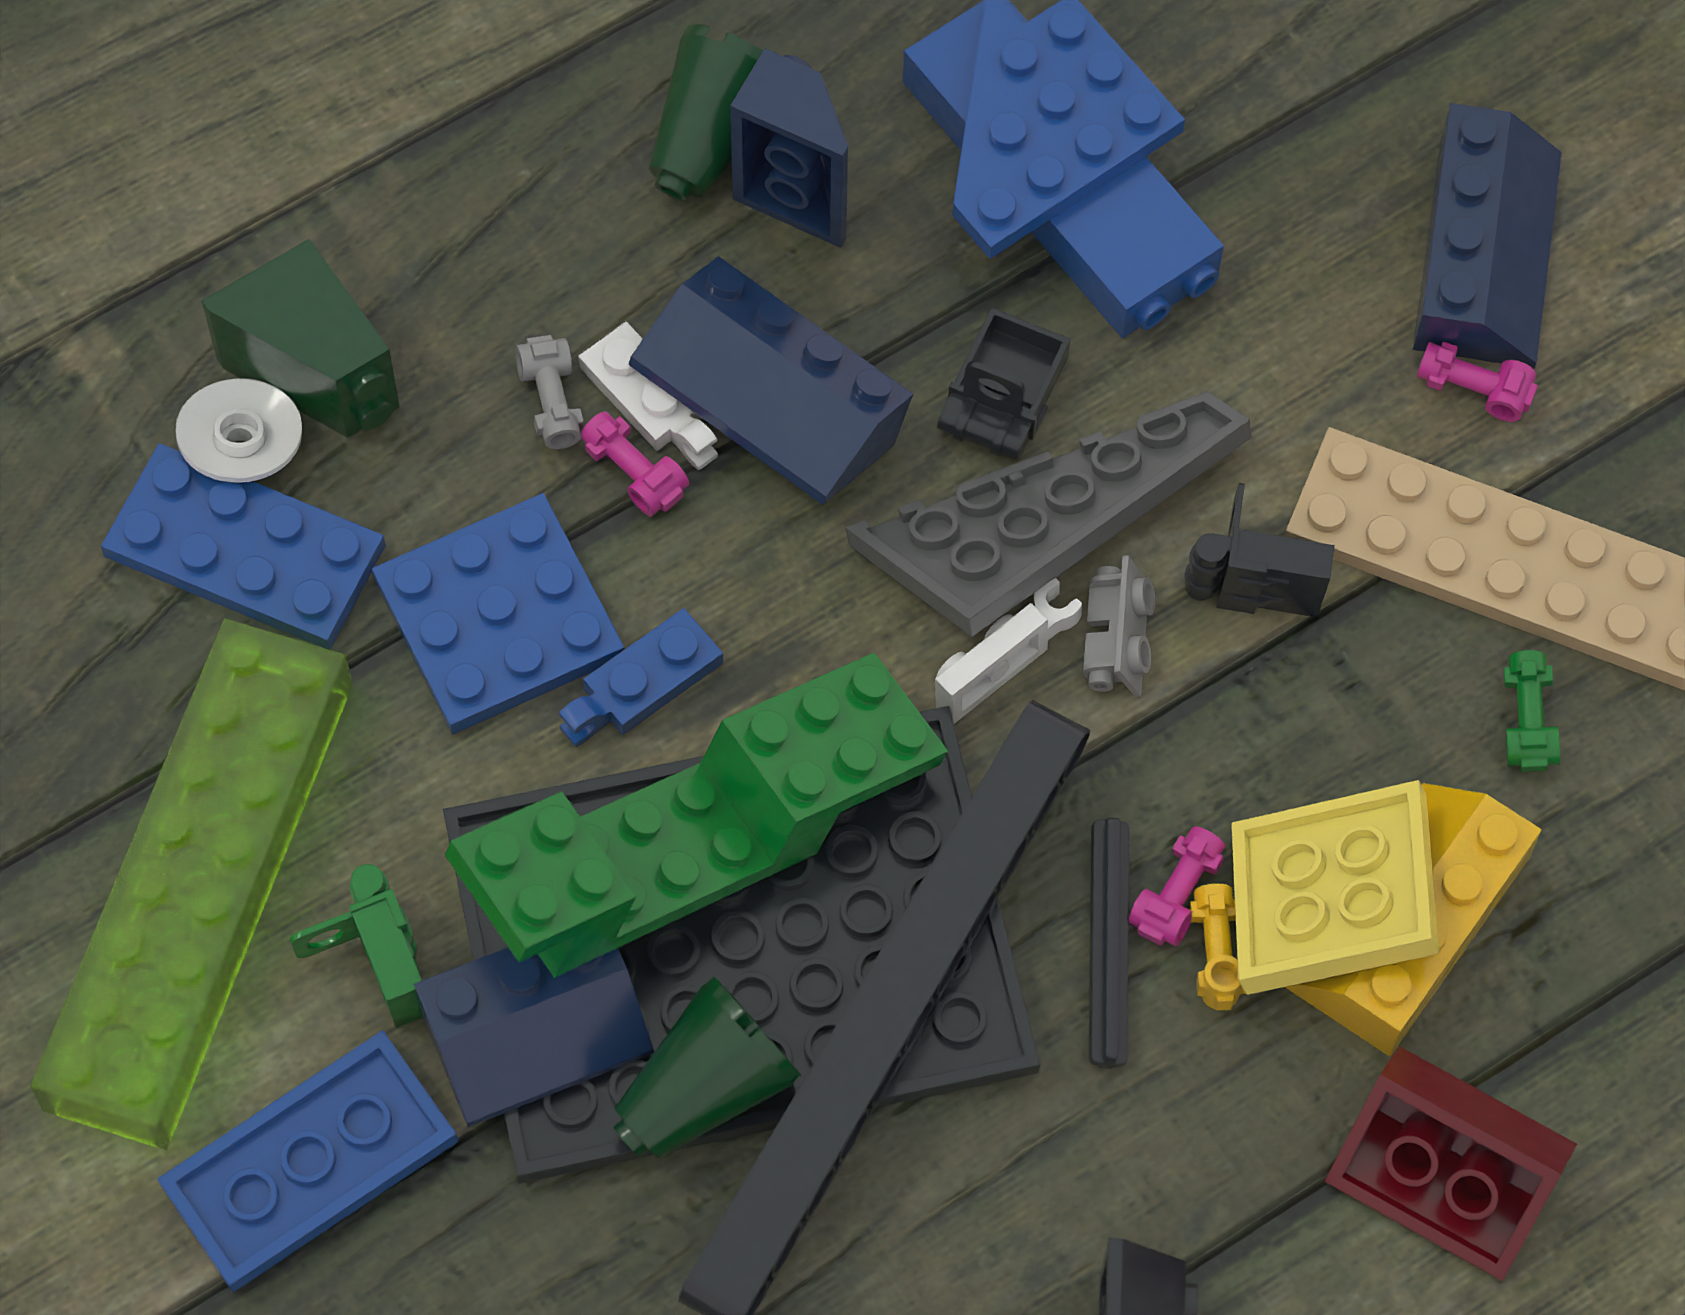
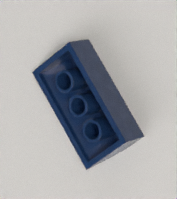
M1450 103L1440 140L1413 350L1425 352L1429 342L1442 346L1444 341L1458 346L1456 357L1501 364L1506 360H1516L1535 369L1562 152L1512 112Z
M719 256L681 284L635 349L628 363L637 372L822 505L894 446L913 397V393Z

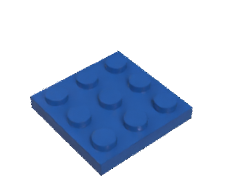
M544 493L371 568L373 579L452 735L592 673L625 650Z

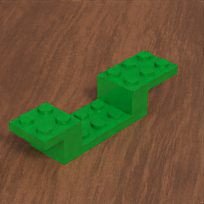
M874 652L723 719L699 764L581 817L561 791L451 840L445 852V857L517 961L521 962L538 954L555 978L817 854L840 812L940 766L948 750Z

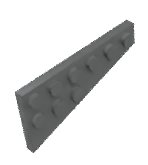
M1206 391L1140 416L1137 427L1107 439L1101 431L1079 439L1080 449L1053 459L1047 451L959 484L956 495L926 507L920 500L898 507L899 517L873 527H870L867 520L845 527L849 546L973 637L1251 439L1250 419Z

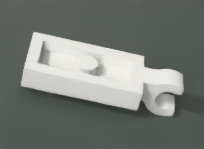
M627 321L578 356L580 369L656 451L672 441L698 471L718 457V453L711 446L717 442V438L700 421L702 418L628 365L630 357L642 341V337Z
M1056 578L1034 593V605L1030 603L1015 616L1007 614L998 619L987 631L981 643L967 654L964 652L954 654L939 669L935 678L936 708L949 706L953 724L1047 651L1049 639L1061 631L1072 628L1080 620L1082 603L1077 598L1071 601L1068 606L1060 609L1053 608L1048 604L1059 595L1060 582Z

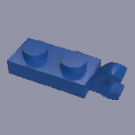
M683 608L583 679V686L589 696H582L573 700L559 712V716L564 721L560 725V730L575 747L589 740L597 731L610 722L624 735L722 665L723 652L686 609Z

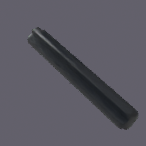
M1114 817L1096 820L1091 826L1089 1061L1091 1064L1103 1069L1122 1067L1128 1061L1129 826L1127 823L1120 821L1119 818Z

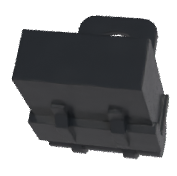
M991 307L955 382L951 381L949 385L948 400L941 412L937 428L952 434L956 440L961 442L964 440L990 449L991 454L996 456L1004 455L1018 461L1023 454L1028 439L1033 441L1047 412L1048 406H1046V403L1069 357L1071 339Z
M1238 483L1231 510L1228 536L1207 533L1197 540L1191 549L1189 564L1184 574L1185 590L1190 597L1200 601L1210 599L1218 589L1217 608L1254 614L1257 607L1317 618L1331 577L1335 545L1240 529L1239 524L1245 483Z

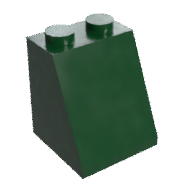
M310 239L202 300L215 355L223 369L241 379L262 381L278 388L293 401L298 411L348 438L362 429H374L388 420L393 411L400 407L388 346Z

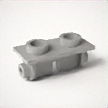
M1129 555L1122 557V570L1114 566H1102L1097 569L1096 576L1090 579L1087 622L1091 627L1109 625V630L1106 632L1086 633L1082 674L1088 679V687L1091 690L1107 692L1113 689L1114 682H1123L1135 697H1141L1143 673H1148L1151 667V649L1146 637L1147 615H1152L1155 609V591L1151 579L1145 577Z

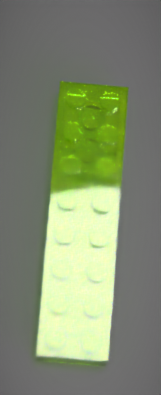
M224 618L30 1085L43 1112L167 1151L352 688L345 654Z

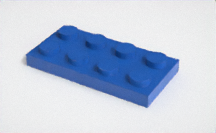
M158 443L101 544V549L104 557L330 650L372 572L371 568L375 567L386 544L384 535L256 482H224L203 475L184 459L180 451Z
M382 1030L157 1178V1180L233 1293L456 1144L458 1137Z

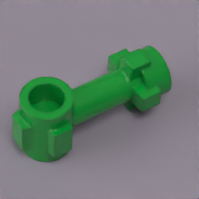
M1523 650L1510 654L1508 656V667H1504V688H1516L1519 727L1506 728L1507 766H1521V772L1547 771V765H1560L1558 726L1544 727L1542 687L1553 686L1552 665L1547 666L1546 654L1536 650Z

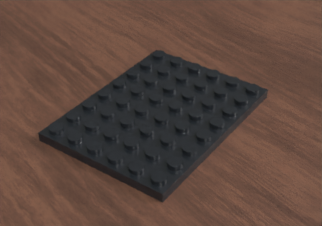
M949 706L920 711V714L948 750L940 766L840 812L817 854L618 947L633 985L654 1052L701 986L715 976L801 1073V1076L792 1083V1086L676 1150L774 1130L972 798ZM703 756L443 809L449 843L455 838L561 791L581 817L699 764ZM456 873L473 960L507 948L508 946ZM998 899L875 1108L1039 1073L1040 1061ZM652 1054L505 1112L518 1183L639 1158L613 1128L622 1120L614 1107ZM648 1150L640 1158L651 1156L654 1154L650 1150Z

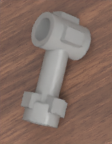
M551 335L527 338L526 344L516 345L515 358L520 381L536 380L544 412L534 417L537 436L543 435L546 447L551 449H563L573 446L581 439L580 429H583L584 421L581 409H568L560 376L571 375L572 372L568 342L566 338L553 340Z

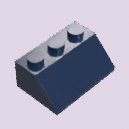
M764 48L730 105L733 200L841 248L846 240L848 144L820 72L813 70L807 62L793 55L782 56Z
M507 947L414 984L421 1014L467 1127L654 1053L633 985L618 948L554 978L538 954L518 962Z

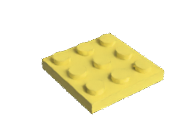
M1419 780L1232 822L1238 979L1247 995L1439 954L1427 797Z

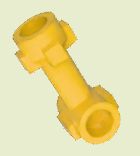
M1207 884L1194 890V901L1190 902L1189 907L1193 911L1191 922L1203 923L1207 958L1205 970L1199 971L1197 974V996H1201L1205 1004L1216 1011L1231 1010V1007L1237 1003L1239 996L1246 993L1238 979V960L1233 957L1229 921L1236 920L1233 888L1226 884Z

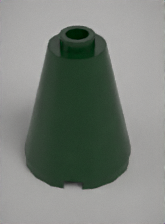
M702 24L689 25L680 38L649 166V171L657 178L654 184L655 187L664 194L684 202L688 200L690 195L702 197L732 162L730 105L763 52L761 48L728 32L722 42L708 38L706 35L710 26Z
M713 976L706 984L701 986L614 1107L622 1120L613 1128L639 1158L650 1150L659 1159L792 1086V1083L801 1076V1073L732 994Z

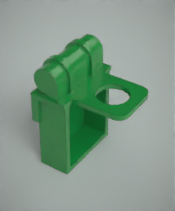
M360 865L353 871L350 879L349 888L354 904L349 905L350 911L295 933L290 937V942L296 957L302 959L360 937L394 1025L397 1028L423 1017L414 987L415 983L422 981L419 974L420 970L415 960L418 947L404 909L399 906L384 872L375 865ZM340 930L330 938L308 943L311 939L324 932Z

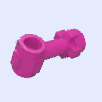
M1444 341L1442 346L1429 342L1417 373L1418 378L1428 381L1426 386L1441 391L1446 381L1487 395L1489 396L1485 405L1487 412L1493 417L1506 422H1516L1520 420L1523 411H1529L1538 385L1534 384L1537 374L1532 367L1520 361L1506 360L1502 362L1498 373L1455 358L1458 346Z
M606 411L594 416L581 433V439L586 443V452L596 461L606 455L635 481L627 488V492L634 504L644 514L652 517L660 509L667 512L683 498V489L689 485V480L674 460L664 456L653 465L626 439L631 433V428L620 416L615 420Z
M1192 827L1186 838L1181 835L1179 836L1172 850L1173 855L1180 858V861L1160 895L1144 889L1131 910L1129 924L1138 928V935L1160 946L1164 942H1168L1177 947L1183 941L1192 923L1191 915L1193 912L1183 907L1202 873L1206 871L1216 875L1224 862L1221 854L1225 849V844L1218 836L1201 827Z

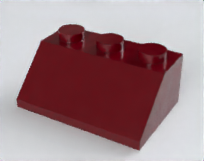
M1399 1046L1379 1075L1324 1182L1503 1281L1574 1152L1577 1143Z

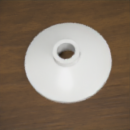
M228 379L202 388L183 405L176 422L177 444L184 459L203 475L224 482H251L276 473L294 457L302 438L301 417L293 401L278 388L252 379ZM236 441H245L242 443H234Z

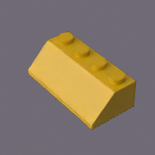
M1422 783L1427 797L1439 954L1285 987L1389 1057L1393 1054L1525 866L1542 829L1487 794Z

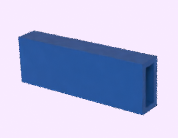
M985 0L904 50L903 83L960 150H962ZM1004 0L1024 24L1028 22L1009 0ZM1144 157L1031 232L1122 339L1140 327L1143 330H1148L1156 326L1166 317L1171 306L1189 295L1191 298H1196L1207 292L1219 278L1224 248L1219 239L1147 157Z

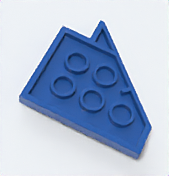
M985 0L952 216L987 257L991 259L1181 134L1184 130L1185 119L1079 0H1061L1025 24L1004 0Z

